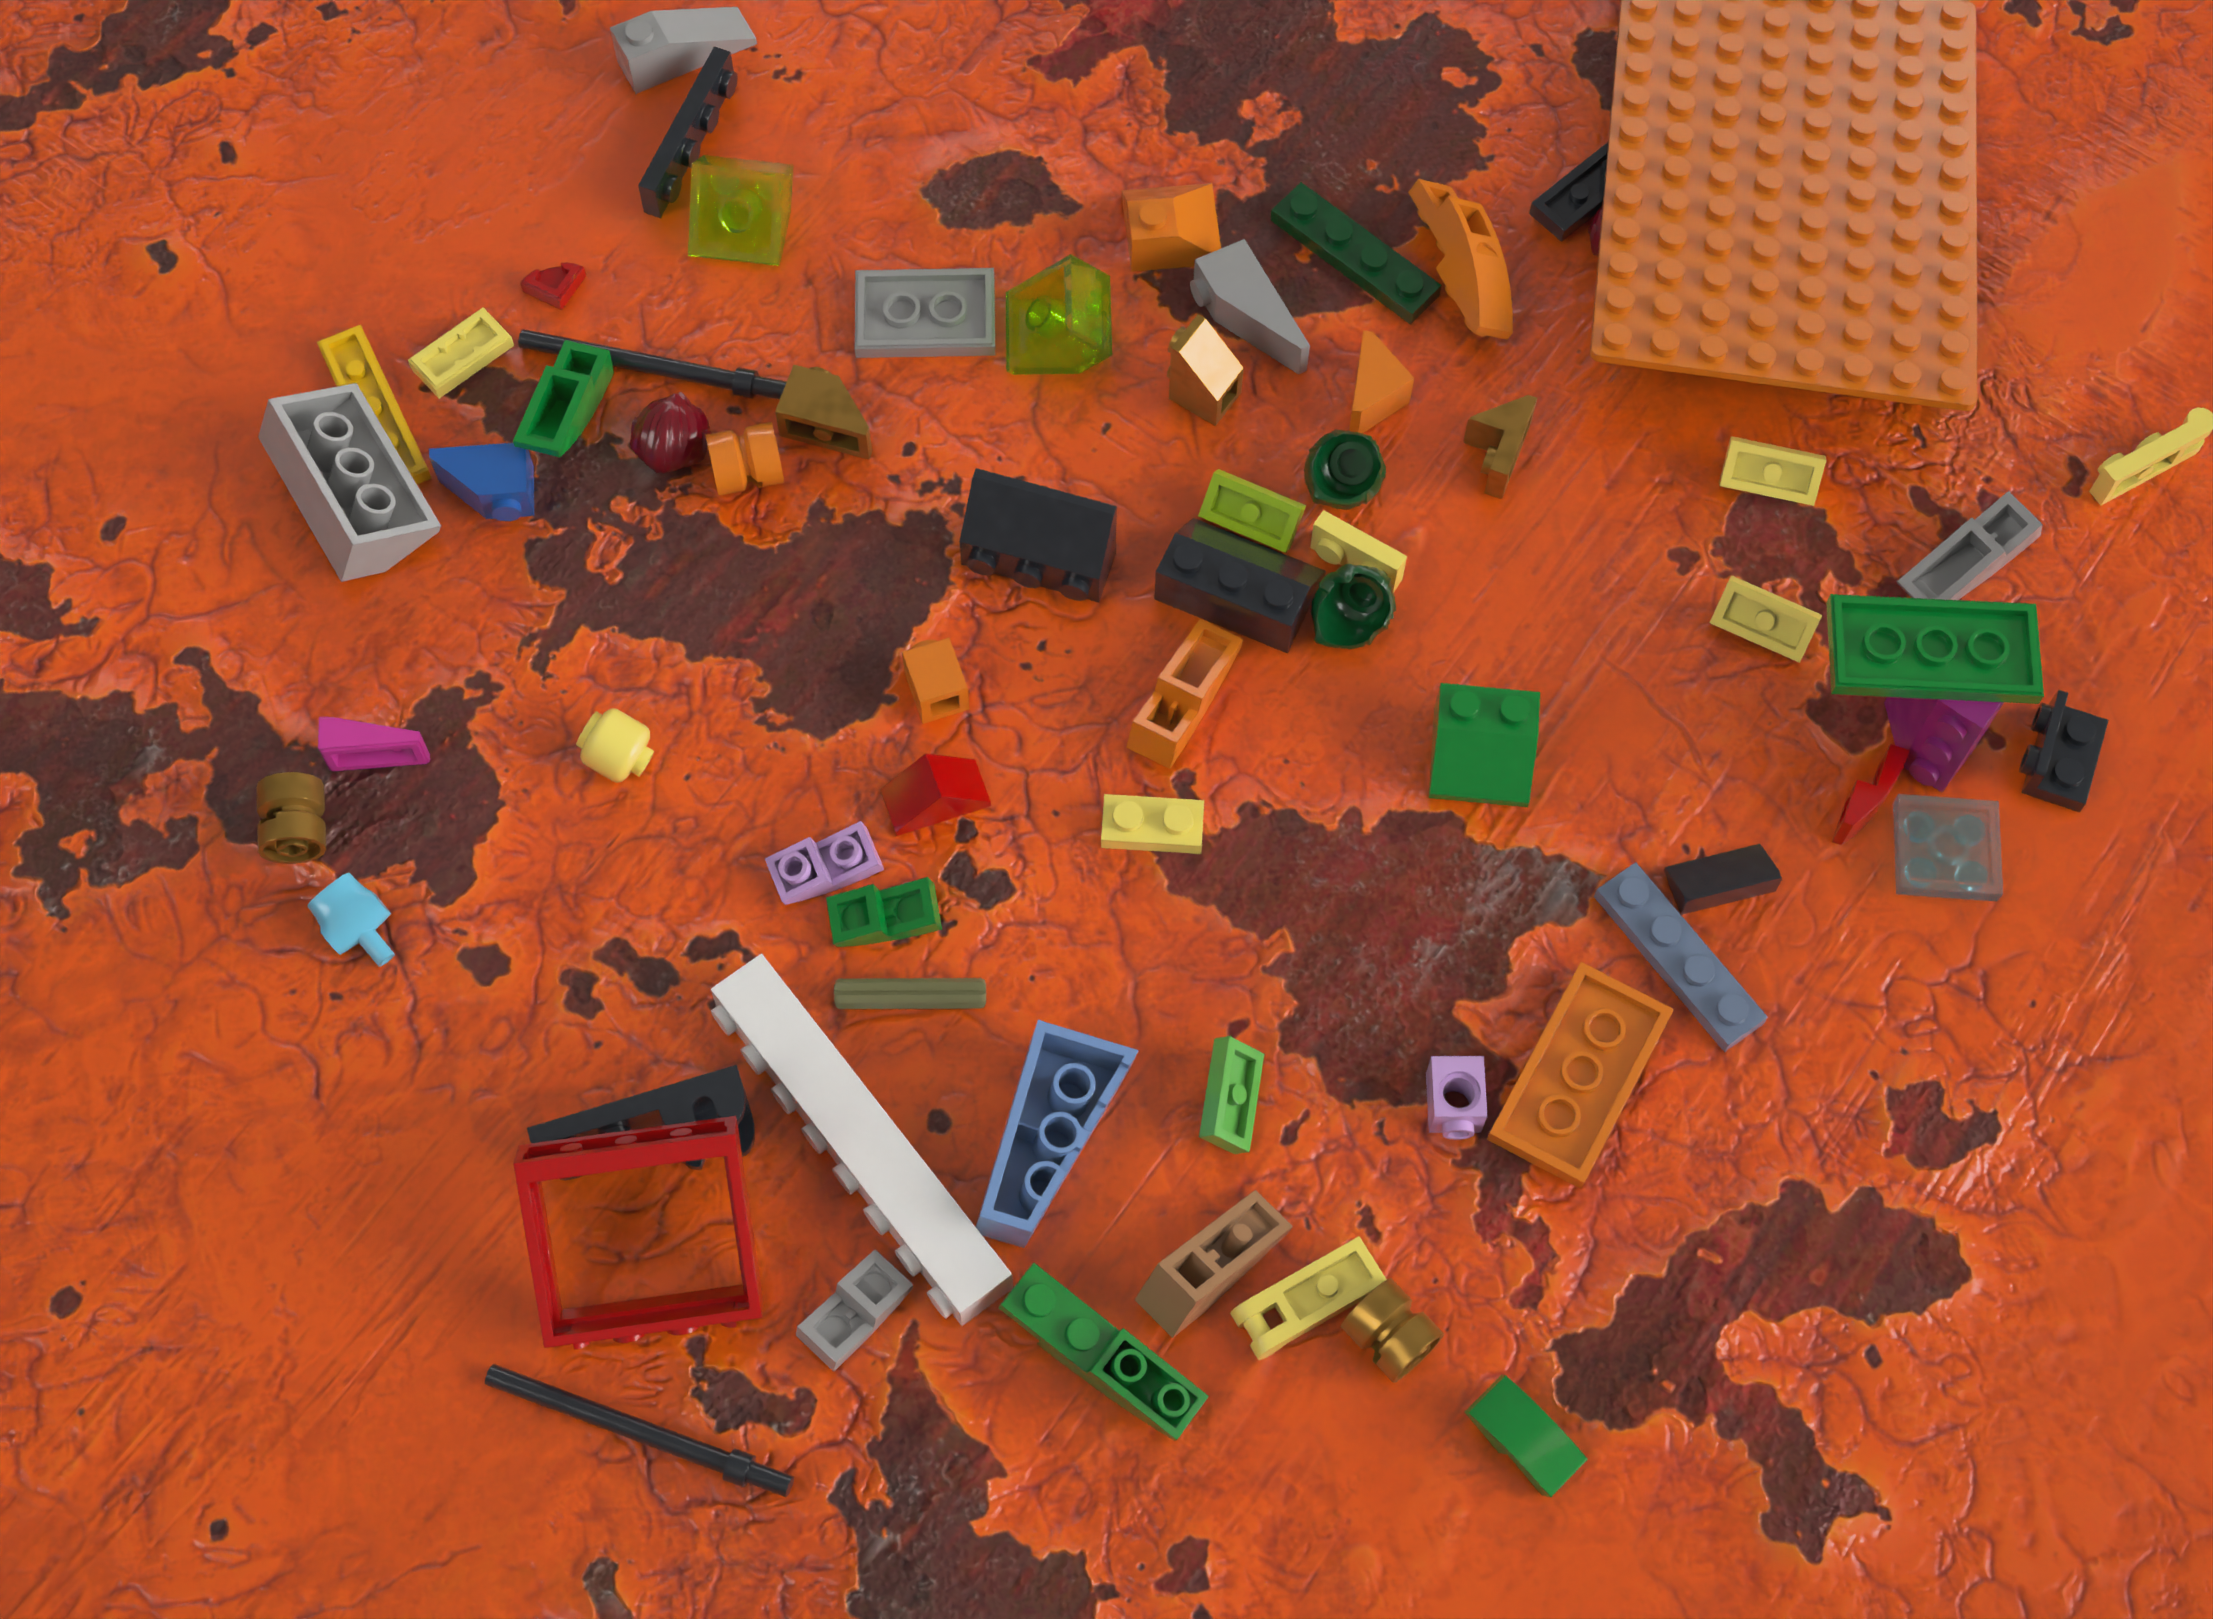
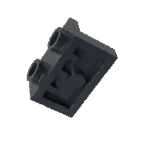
M2058 689L2050 703L2041 702L2035 713L2031 730L2038 732L2035 746L2028 745L2020 764L2019 772L2026 774L2021 793L2080 812L2087 802L2109 720L2065 706L2068 692Z

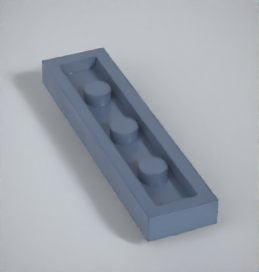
M1636 862L1596 890L1594 898L1724 1052L1765 1023L1768 1018L1767 1015Z

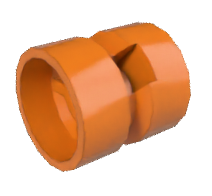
M772 422L745 427L742 436H737L732 430L706 435L718 496L745 491L748 482H753L758 488L784 483Z

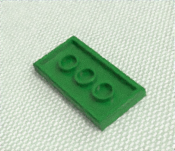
M1830 594L1826 602L1831 694L2039 704L2044 697L2036 604Z

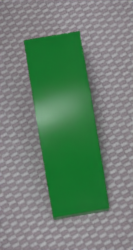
M568 340L564 341L554 366L546 365L513 439L515 447L561 457L574 444L594 415L614 374L610 350Z

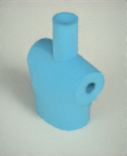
M346 873L336 879L308 903L307 907L316 918L321 934L338 954L341 955L355 945L360 944L378 967L383 966L395 956L392 949L376 931L391 915V912L373 891L365 888L350 873Z

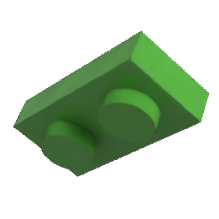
M1231 1036L1214 1039L1199 1138L1233 1154L1250 1152L1264 1053Z

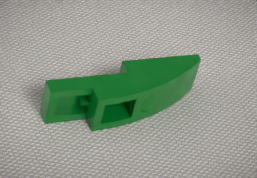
M1035 1263L1029 1266L998 1307L1038 1339L1037 1345L1128 1412L1174 1441L1180 1437L1209 1397L1124 1328L1118 1330Z

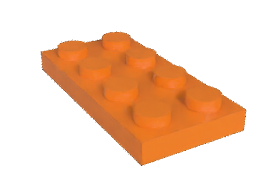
M1580 962L1495 1121L1487 1140L1582 1189L1674 1009Z

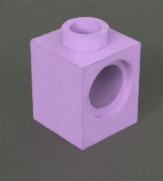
M1431 1056L1426 1072L1429 1133H1442L1444 1138L1453 1140L1467 1139L1474 1136V1133H1481L1487 1119L1484 1056ZM1451 1091L1462 1093L1468 1099L1470 1105L1464 1108H1455L1446 1102L1443 1095Z

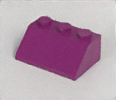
M1887 697L1884 703L1895 745L1910 750L1904 768L1909 770L1911 776L1921 784L1933 786L1940 792H1943L1973 752L2004 702Z

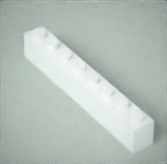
M762 953L711 988L716 1004L711 1013L716 1022L728 1036L734 1032L738 1034L746 1045L741 1049V1052L748 1064L758 1075L764 1071L768 1073L776 1084L771 1088V1092L787 1114L795 1110L807 1124L801 1130L810 1145L818 1154L825 1150L828 1151L837 1163V1166L832 1168V1171L840 1184L850 1195L856 1190L861 1194L869 1205L863 1211L870 1223L880 1235L885 1234L887 1231L891 1233L900 1245L895 1250L900 1262L913 1277L921 1272L932 1287L927 1292L929 1299L945 1319L953 1314L960 1325L963 1326L1013 1289V1278L1010 1270Z

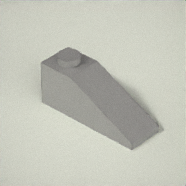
M738 7L649 11L610 27L617 62L635 94L703 67L714 46L730 51L732 55L757 44L755 35Z
M1245 239L1195 259L1194 280L1190 281V288L1196 303L1200 307L1206 306L1215 322L1295 373L1301 374L1307 371L1310 345Z

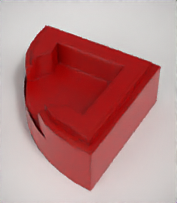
M565 262L561 263V266L542 271L536 269L523 278L520 285L524 293L562 310L585 279L586 272L581 265Z

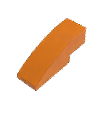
M1199 619L1159 675L1155 691L1133 720L1126 748L1170 769L1213 701L1244 639L1205 620Z

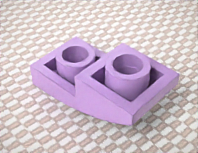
M862 821L817 843L811 837H808L765 858L781 901L785 905L838 890L884 870L869 831Z

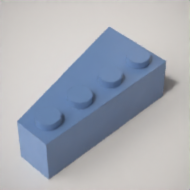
M1041 1020L1037 1021L975 1226L982 1236L1025 1248L1129 1072L1139 1050Z

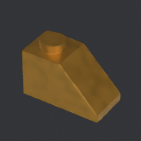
M793 365L775 411L779 436L870 459L872 446L869 426L840 377L820 367L806 368Z

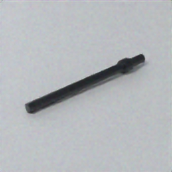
M525 329L521 330L518 339L520 348L555 355L559 354L565 340L610 350L612 365L615 367L730 389L733 395L751 399L755 395L780 399L787 381L759 376L756 370L738 367L736 371Z
M492 1364L487 1372L485 1384L720 1472L723 1474L722 1479L741 1487H745L749 1483L783 1497H787L791 1491L794 1476L757 1463L756 1456L736 1448L732 1452L725 1451L496 1364Z

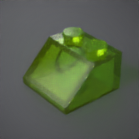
M702 155L694 161L691 170L688 256L779 266L791 213L794 165Z
M1070 254L1006 292L1007 372L1013 375L1080 374L1112 356L1111 285L1108 274Z

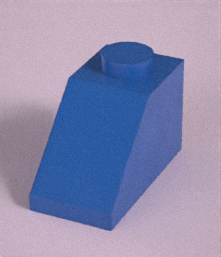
M514 443L429 449V458L438 481L485 519L513 521L519 517L534 516V465L529 450L515 447Z

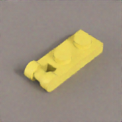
M2194 408L2188 413L2183 425L2163 436L2159 432L2148 436L2136 447L2135 451L2126 456L2122 453L2114 454L2099 466L2097 470L2099 476L2089 492L2101 506L2194 456L2202 447L2205 438L2213 430V413L2205 408Z
M1360 1236L1239 1304L1230 1314L1239 1328L1245 1327L1253 1340L1249 1346L1257 1359L1262 1360L1277 1352L1287 1343L1361 1302L1370 1292L1387 1279ZM1276 1308L1284 1322L1270 1329L1262 1315Z

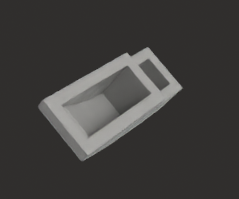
M2008 491L1975 520L1971 517L1900 578L1897 584L1911 598L1959 600L2041 536L2043 524Z

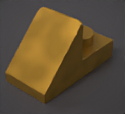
M1527 395L1476 414L1468 419L1464 443L1487 451L1481 468V473L1488 475L1485 494L1500 499L1503 498L1532 421L1537 402L1536 397Z

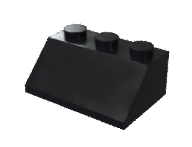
M976 468L972 478L959 541L961 565L968 566L973 572L981 575L997 574L1014 579L1018 584L1028 588L1044 587L1059 591L1062 595L1072 600L1083 601L1088 599L1099 602L1116 555L1117 506Z
M1193 518L1174 534L1155 572L1154 599L1288 653L1319 588V583L1325 577L1326 571Z

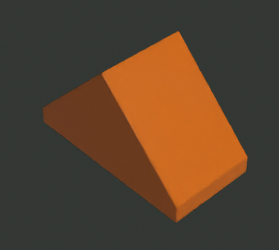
M1363 330L1349 431L1366 432L1409 404L1414 377L1374 332Z

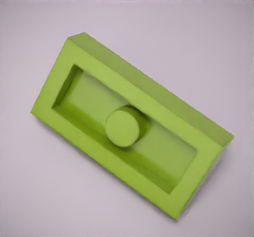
M1218 469L1213 473L1198 517L1286 553L1291 548L1306 505Z

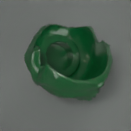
M1335 429L1322 436L1308 450L1309 454L1304 466V479L1313 502L1342 510H1350L1362 503L1367 504L1379 492L1382 481L1386 477V466L1376 440H1373L1370 435Z
M1345 564L1335 572L1325 575L1319 583V588L1311 603V615L1315 631L1314 641L1317 644L1342 649H1355L1370 645L1378 634L1388 629L1390 620L1394 618L1393 612L1396 611V604L1393 593L1394 586L1391 584L1392 579L1384 571L1378 570L1375 567Z

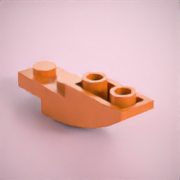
M1418 179L1408 193L1418 208L1417 213L1419 217L1429 226L1437 239V247L1445 254V257L1435 269L1446 285V293L1458 305L1465 317V325L1469 330L1481 337L1487 335L1507 340L1513 333L1510 283L1499 240L1484 208L1480 203L1459 199L1451 186Z

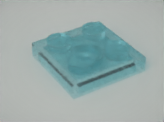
M1898 794L1893 801L1896 894L1998 902L2003 895L1999 801Z

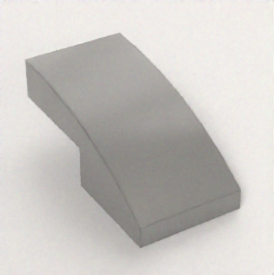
M875 1249L837 1283L836 1291L797 1326L796 1336L832 1371H835L888 1318L912 1290L913 1284Z

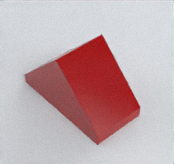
M925 753L881 788V794L896 836L991 806V801L976 760Z

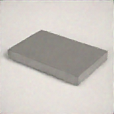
M994 268L855 270L856 358L995 355Z

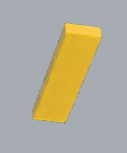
M361 324L317 341L336 386L357 383L416 484L431 479L428 467Z

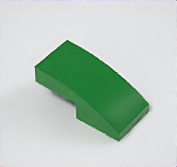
M928 877L879 890L874 884L826 897L833 944L836 947L875 944L942 930L935 885Z
M1501 1375L1465 1411V1414L1498 1453L1507 1454L1542 1496L1552 1497L1588 1460L1564 1431L1506 1375Z

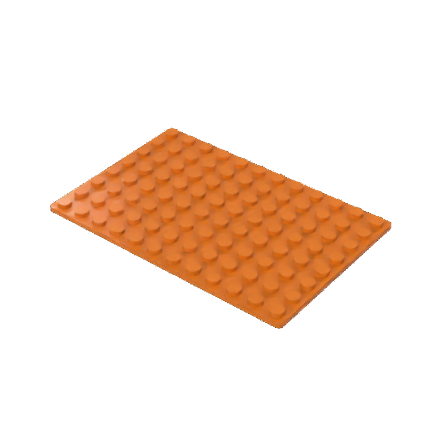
M1620 0L1590 347L1591 358L1594 361L1953 410L1971 411L1974 409L1977 402L1976 6L1971 2L1961 0Z

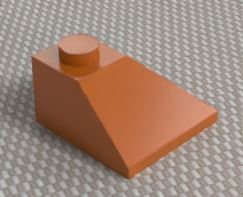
M1212 183L1122 190L1131 272L1194 267L1195 259L1221 249Z

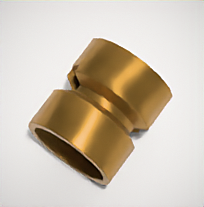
M299 772L277 773L260 780L256 787L257 813L262 818L257 826L258 853L260 856L276 863L296 864L309 862L324 855L326 851V826L321 818L325 811L324 784L322 780L314 775Z
M1389 1278L1370 1292L1342 1322L1341 1328L1361 1349L1369 1347L1374 1349L1373 1362L1395 1383L1408 1374L1434 1349L1443 1338L1444 1333L1424 1312L1413 1314L1410 1310L1412 1299L1392 1278Z

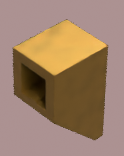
M1197 314L1187 328L1180 327L1175 332L1168 346V352L1171 353L1170 366L1167 371V377L1170 379L1169 399L1216 426L1241 394L1243 366L1206 318Z

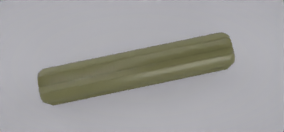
M839 978L835 981L834 1003L839 1009L983 1008L986 1004L987 994L986 982L982 978Z

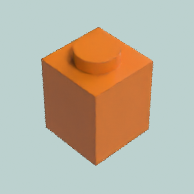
M950 638L939 641L924 640L915 644L910 650L902 652L905 676L922 724L969 710L968 687Z

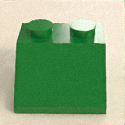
M1440 683L1434 707L1429 798L1528 807L1538 743L1540 692Z

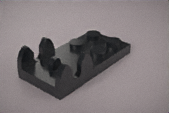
M737 1065L527 1128L530 1142L538 1143L736 1116L742 1157L751 1151L755 1140L754 1119ZM705 1159L683 1163L691 1169L702 1170ZM581 1176L561 1178L560 1180H571Z

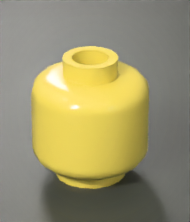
M615 708L605 711L603 715L596 711L586 724L576 743V746L582 749L580 753L582 763L616 783L624 781L631 772L640 777L655 752L647 747L650 740L649 728Z

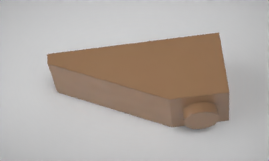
M1254 1190L1159 1262L1135 1298V1301L1173 1338L1205 1313L1281 1241L1293 1226L1266 1199Z

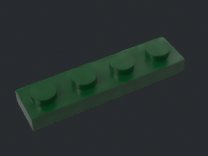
M1302 182L1271 210L1270 221L1409 324L1417 319L1440 296L1441 284Z

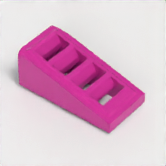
M319 717L318 749L331 771L418 765L430 762V753L419 731L335 717Z

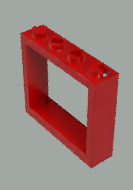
M736 1116L518 1146L513 1165L544 1348L573 1344L574 1350L586 1347L592 1341L613 1339L618 1343H628L639 1340L649 1333L667 1331L671 1335H685L696 1331L700 1326L721 1324L724 1327L735 1328L737 1327V1321L762 1318L763 1294ZM724 1156L743 1285L562 1310L541 1181Z

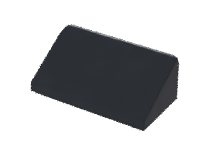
M1761 844L1664 868L1681 915L1775 892L1782 881L1779 869Z

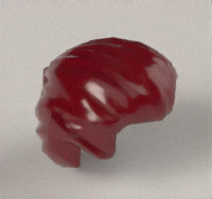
M682 392L652 401L632 422L631 449L638 458L656 473L665 474L701 462L705 457L708 447L706 435L712 434L709 431V420L705 413L693 405Z

